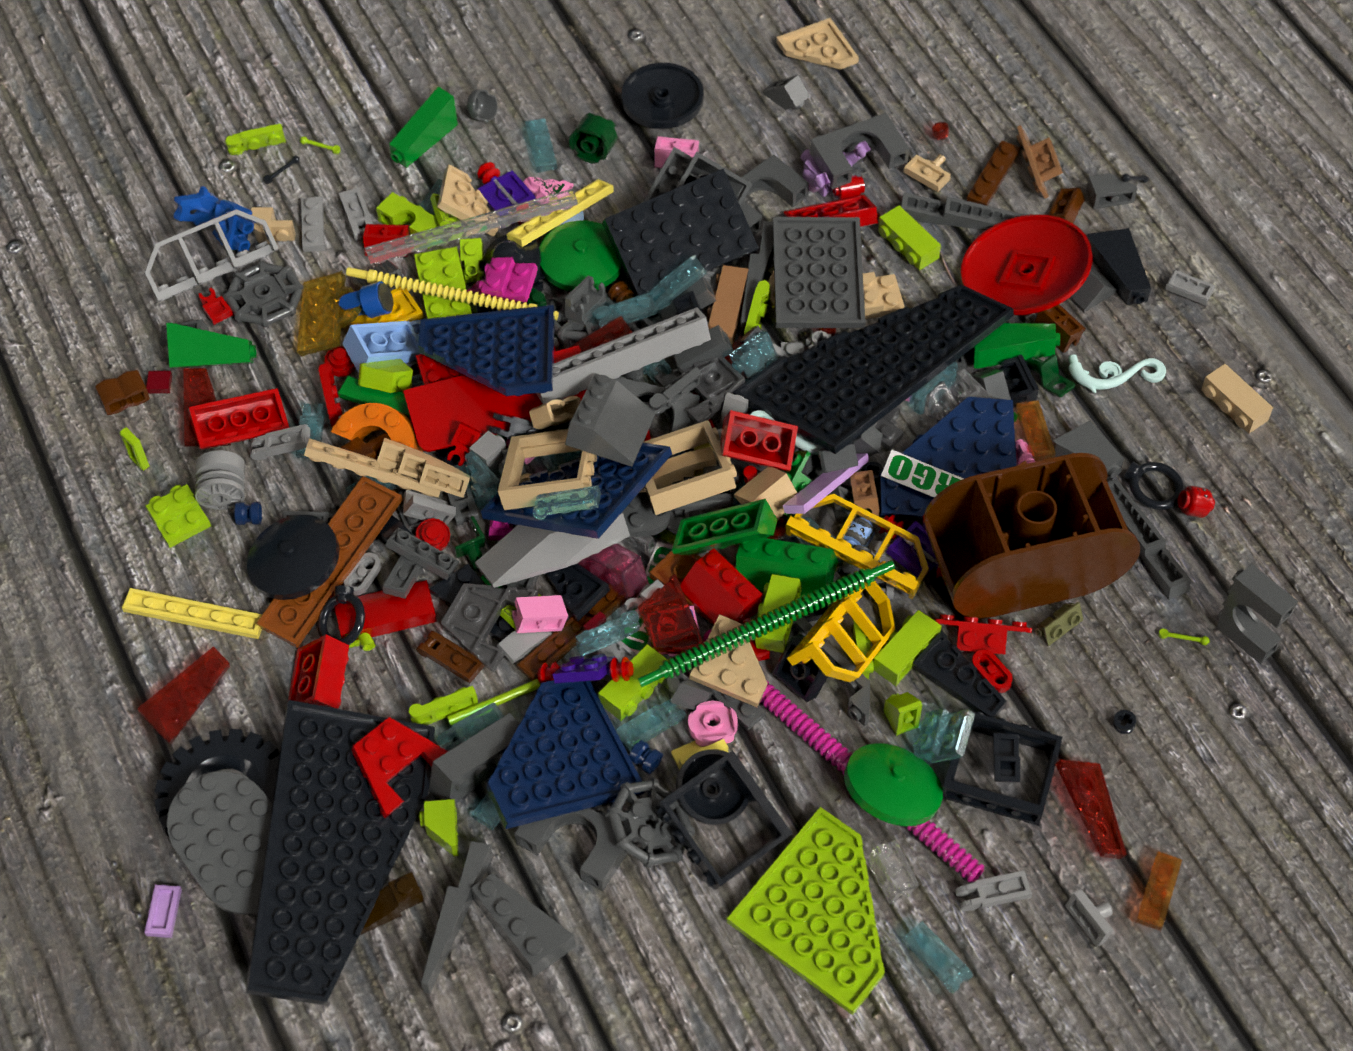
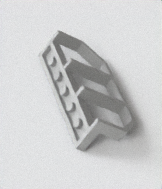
M236 209L156 243L144 274L154 293L153 298L157 304L273 254L279 248L265 220ZM233 216H238L261 225L270 244L265 241L255 246L257 250L250 253L248 250H244L235 254L237 257L235 258L219 222ZM214 225L230 261L228 258L216 262L217 267L209 270L208 267L197 270L183 238ZM178 241L194 277L189 278L186 275L175 280L177 284L171 287L165 284L157 288L150 274L157 252L160 247Z

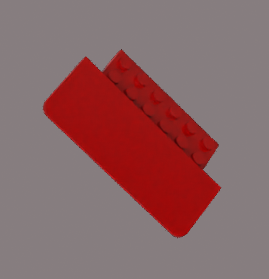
M579 345L556 351L554 347V363L581 353ZM424 354L416 355L424 385L403 390L418 445L421 450L426 452L454 446L450 443L461 422L481 431V438L489 431L490 426H497L508 431L510 423L493 418L494 412L510 417L513 415L531 420L529 411L543 404L536 393L521 396H505ZM586 390L573 396H577L582 400Z

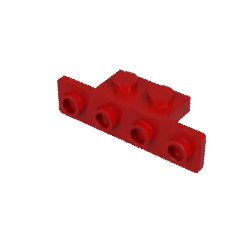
M940 614L939 619L934 618V621L939 624L958 626L957 647L962 651L977 652L979 650H989L994 654L1005 655L1007 631L1032 633V628L1027 627V622L1012 621V626L1002 625L1003 620L988 619V623H978V618L964 616V621L954 620V615Z

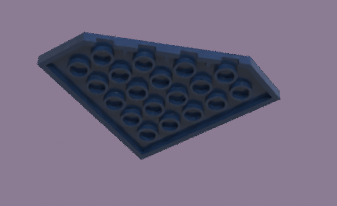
M548 305L421 319L418 340L419 352L505 396H521L524 394L553 391L554 306Z
M967 397L902 454L964 479L1016 466L1013 400ZM881 470L879 474L880 517L895 515V518L923 520L927 506L935 497L881 476L883 472Z
M643 443L632 467L597 455V461L593 464L594 475L591 476L592 488L588 490L586 500L504 510L499 493H497L481 510L482 517L488 520L599 539L672 455L670 446ZM579 460L560 465L561 469L551 473L544 470L530 475V480L519 483V486L577 478L580 465Z
M554 680L541 683L509 746L503 753L495 772L489 779L486 789L505 829L614 802L620 791L621 784L624 782H642L591 682L554 683ZM637 792L634 794L635 796L643 795L644 792Z

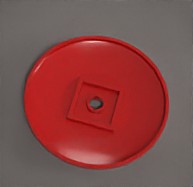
M1040 214L1011 218L989 228L970 245L962 260V282L964 286L1013 308L1014 315L1038 313L1064 302L1084 284L1092 267L1091 245L1080 228L1063 218ZM1028 269H1032V271L1029 273H1023L1026 272Z

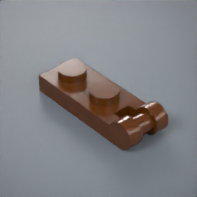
M431 631L427 635V640L424 643H420L416 648L421 656L428 657L469 684L485 666L474 655L435 631Z

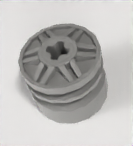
M224 450L210 451L198 457L196 461L197 480L195 482L196 501L204 507L215 510L235 508L236 502H243L245 498L244 460L239 455Z

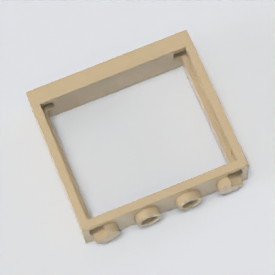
M708 420L643 442L670 446L672 455L710 443L721 469L657 490L654 480L651 478L644 488L655 515L736 488L734 477L737 476L736 469L731 463L730 457L722 456L718 431L716 427H711Z
M569 429L511 437L498 489L503 509L510 510L586 500L588 490L592 488L591 476L594 475L593 464L597 461V455L565 445ZM582 451L577 478L519 486L525 458Z

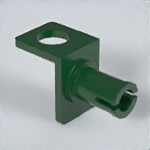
M1052 354L1045 361L1036 357H1031L1027 361L1029 370L1040 374L1041 387L1055 396L1061 398L1075 387L1074 382L1059 375L1056 355ZM1063 383L1066 385V387L1061 390L1053 388L1056 384Z
M471 516L470 525L476 538L456 546L455 556L460 558L467 555L474 571L478 572L480 570L476 567L475 562L483 556L480 548L485 547V536L475 517Z

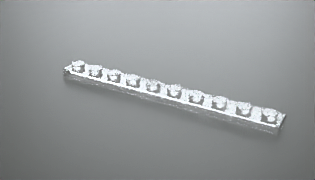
M569 189L369 246L365 250L370 264H380L393 257L401 258L406 256L407 253L414 251L422 252L427 250L428 247L435 245L443 246L452 240L467 239L473 234H485L494 228H506L515 222H526L536 216H547L557 210H568L578 205L573 190Z

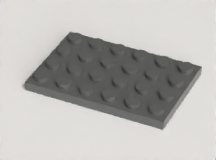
M773 217L776 328H865L860 217Z

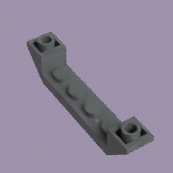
M796 617L788 640L799 634L806 636L813 626L804 617L800 619ZM823 639L825 644L820 648L835 662L834 666L850 671L856 668L827 639ZM861 674L859 678L852 682H844L849 691L854 693L848 700V713L854 721H859L863 726H866L869 719L870 681Z

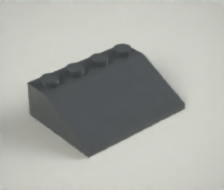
M595 373L570 422L565 445L632 467L656 413L617 380Z

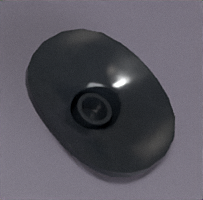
M506 234L495 239L489 245L483 260L484 278L486 277L485 266L491 263L492 258L513 257L515 263H536L539 271L541 251L535 240L521 247L515 241L508 240Z

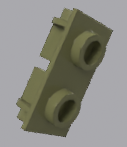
M1072 602L1069 604L1065 603L1053 613V617L1056 619L1049 616L1037 624L1035 632L1040 637L1045 636L1047 646H1050L1083 621L1080 602L1076 604Z

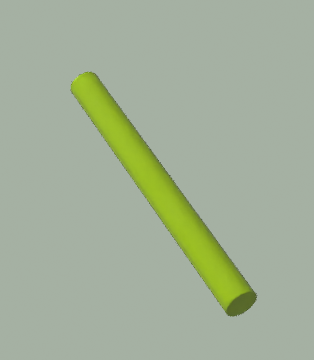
M535 679L447 716L448 722L451 726L539 689L540 683L538 679Z

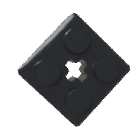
M799 634L790 638L773 670V674L805 702L817 698L828 676L824 675L813 659L805 664L801 661L794 666L788 661L787 657L805 637ZM828 657L832 664L835 665V662L830 657Z

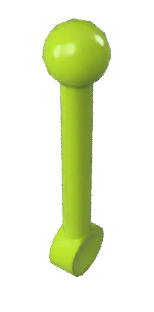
M305 136L300 138L301 144H311L332 150L334 154H339L341 151L338 145L329 146L308 140Z
M1165 628L1160 629L1158 633L1161 639L1172 637L1200 642L1202 645H1208L1210 642L1207 636L1200 638L1171 633Z

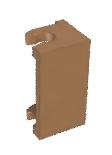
M873 470L855 472L850 476L854 504L863 509L869 508L871 513L880 517Z

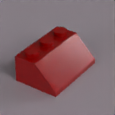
M730 410L724 417L720 438L721 454L725 457L790 472L798 426Z
M715 548L695 562L678 587V590L714 625L719 614L743 624V619L751 618L756 614L760 603H762V593Z
M326 634L297 649L288 700L339 709L342 686L345 682V668L349 660V645Z

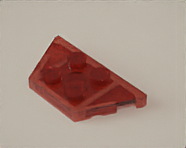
M676 574L672 575L661 589L655 590L649 599L644 600L638 606V613L653 649L657 652L680 654L684 651L687 655L686 650L690 649L693 653L692 647L696 646L698 649V644H702L704 647V641Z

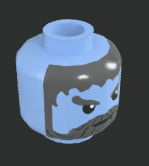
M863 517L854 518L843 540L849 542L852 548L854 545L868 547L875 536L872 523Z

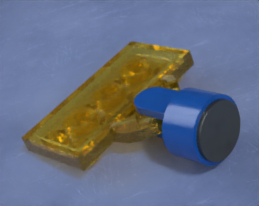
M342 271L304 282L297 353L300 356H305L340 346L341 328L352 323L357 316L367 315L369 318H375L391 313L393 297L389 287L382 281L362 286L359 291H354L351 287L345 286L346 276Z

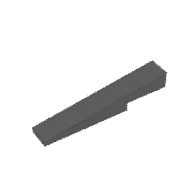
M904 192L900 201V206L917 222L988 230L1005 220L1025 216L1024 214L947 197L946 201L943 202Z
M764 221L760 253H751L741 318V335L743 336L758 282L766 280L767 269L770 268L774 257L773 222Z
M1118 480L1109 481L1108 485L1126 526L1138 539L1140 544L1139 556L1168 600L1189 592L1191 579L1166 549V540Z
M471 841L459 887L448 886L421 982L424 993L431 994L473 901L471 888L482 881L493 857L492 847L489 844Z

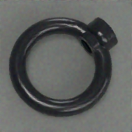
M1132 462L1124 475V478L1130 481L1129 484L1133 496L1141 504L1151 509L1167 510L1173 508L1178 504L1180 492L1184 490V483L1180 475L1173 468L1163 463L1147 462L1139 465ZM1149 471H1158L1167 475L1174 483V495L1164 501H1157L1147 497L1139 487V480L1143 474Z
M339 585L335 586L334 596L325 603L320 612L318 632L320 637L326 634L330 636L327 622L332 609L337 604H351L355 609L356 615L354 626L347 636L337 639L350 645L362 632L365 623V610L361 600L354 595L353 587Z

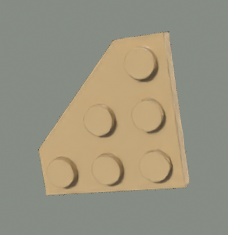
M831 18L777 37L778 46L785 56L836 69H843L858 63L859 57Z
M449 164L444 171L437 207L443 212L451 214L462 222L468 223L478 228L481 232L494 237L498 231L500 218L495 212L491 213L486 206L488 202L479 190H474L470 184L472 180L468 174Z
M719 614L707 639L708 643L710 644L709 639L711 638L716 642L715 637L718 635L722 639L721 634L725 633L727 635L728 630H731L733 633L732 629L735 627L739 630L738 626L741 623ZM744 641V645L740 646L738 644L736 649L732 646L733 650L730 652L726 648V654H722L720 651L721 656L717 657L715 655L713 660L709 657V662L703 660L704 664L699 665L697 662L698 667L693 668L690 680L758 707L768 683L750 642L746 644Z

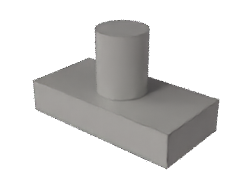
M1082 889L1074 892L1065 907L1096 947L1104 944L1113 932L1112 927L1105 920V918L1113 913L1111 905L1103 901L1094 906Z

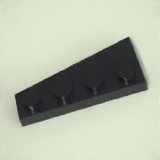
M467 564L451 574L448 580L443 579L429 588L431 595L436 598L439 597L450 607L464 583L486 584ZM499 615L489 635L501 642L515 629Z
M942 630L912 664V668L977 713L979 711L986 716L996 718L1006 706V699L986 678L983 679L972 662L969 663L962 656L961 650L956 645L951 644L947 639V635Z

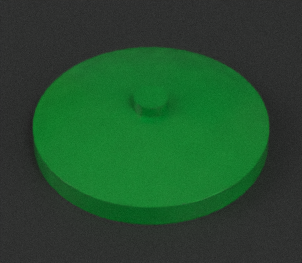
M586 220L568 222L550 231L541 242V272L550 283L560 289L572 292L587 276H591L594 279V287L599 290L598 286L601 282L606 287L615 281L622 272V267L601 223Z
M883 743L865 745L851 755L845 767L844 780L851 797L862 809L884 822L899 826L920 825L932 819L942 803L943 789L934 770L923 759L904 748Z

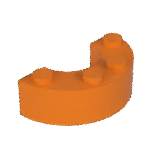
M365 403L353 407L338 419L331 430L332 433L351 441L357 437L363 440L365 436L373 431L384 430L392 441L423 452L418 445L411 419L402 412L380 403Z

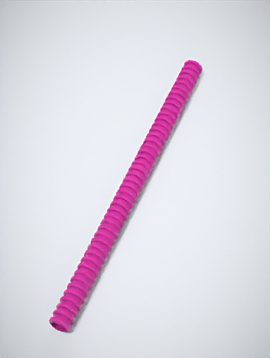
M767 681V688L760 703H763L765 708H769V711L774 713L777 718L780 717L782 722H786V726L791 727L793 732H797L799 737L803 736V740L805 742L808 741V745L811 747L814 746L815 751H820V755L825 756L827 761H831L833 766L837 765V770L843 771L842 774L844 775L845 767L853 753H848L846 747L842 748L840 742L836 743L837 740L834 737L831 738V734L825 733V729L819 728L820 725L818 723H814L812 718H808V715L803 713L800 708L797 709V705L791 704V700L786 699L784 694H780V691L775 689L772 684L769 685ZM929 820L920 825L907 826V830L913 831L915 837L919 836L921 842L925 841L927 847L931 846L933 852L937 851V856H943L944 862H949L950 867H955L957 873L961 872L963 878L967 877L969 883L975 882L983 873L985 866L983 864L979 865L976 858L972 859L970 853L966 854L964 848L960 849L958 843L954 844V839L948 838L947 833H942L941 828H936L934 822L930 823Z

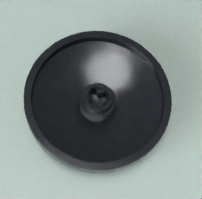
M652 63L638 68L627 77L621 92L622 105L627 115L635 122L655 129H670L688 123L700 112L704 102V89L698 76L688 68L674 63Z
M294 515L283 518L267 527L252 544L247 557L249 578L262 594L273 599L290 600L305 596L319 588L334 571L339 559L340 548L338 539L331 527L318 517Z

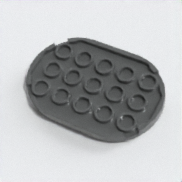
M217 771L194 778L176 794L171 803L167 818L169 839L176 854L211 902L229 913L254 916L257 915L272 803L260 787L245 776L233 772Z

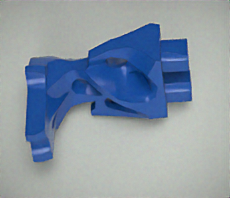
M204 186L200 187L197 194L174 197V201L178 204V208L174 212V218L178 221L193 222L196 226L236 209L252 215V211L227 200H219ZM191 210H197V211H196L195 213H193V214L190 213ZM233 216L219 222L231 250L242 252L250 249L251 243L247 240V237L254 229L253 222L238 216ZM216 229L213 230V233H212V234L216 237V239H217V240L221 243V245L223 246V244H222V242H221V240H220V238H219V236H218V234H217V232H216Z

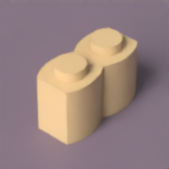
M570 396L562 400H552L531 409L529 414L533 427L544 429L552 425H562L571 421L581 399L577 396Z

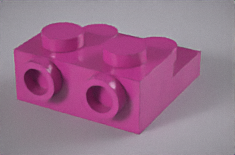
M513 257L492 258L491 263L485 266V280H481L479 283L480 293H484L485 296L490 294L491 298L493 296H496L497 299L502 297L503 300L508 298L510 302L513 299L515 302H527L538 271L536 263H515Z

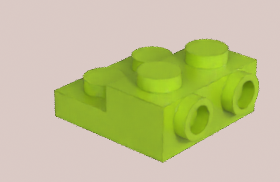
M187 484L184 486L176 485L171 488L169 494L163 497L155 496L150 499L149 504L145 505L150 518L169 548L211 527L209 519L199 506Z

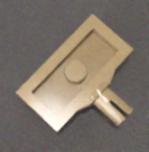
M939 154L933 161L925 160L916 155L904 167L905 174L936 192H939L949 182L951 177L950 173L940 167L946 160L942 154Z

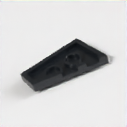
M578 563L545 573L577 621L610 591L609 584Z

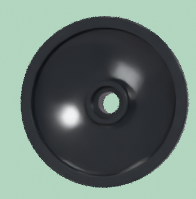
M709 749L692 755L682 765L678 773L676 790L727 755L728 752ZM722 768L678 799L682 808L689 816L708 825H721L731 822L745 810L749 802L725 768ZM708 786L712 787L714 794H709L706 788Z

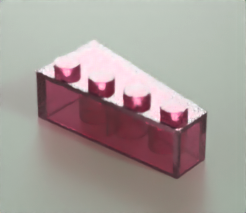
M613 544L578 563L609 584L611 590L619 596L623 595L626 601L630 598H639L641 590L649 584L641 557L619 544Z

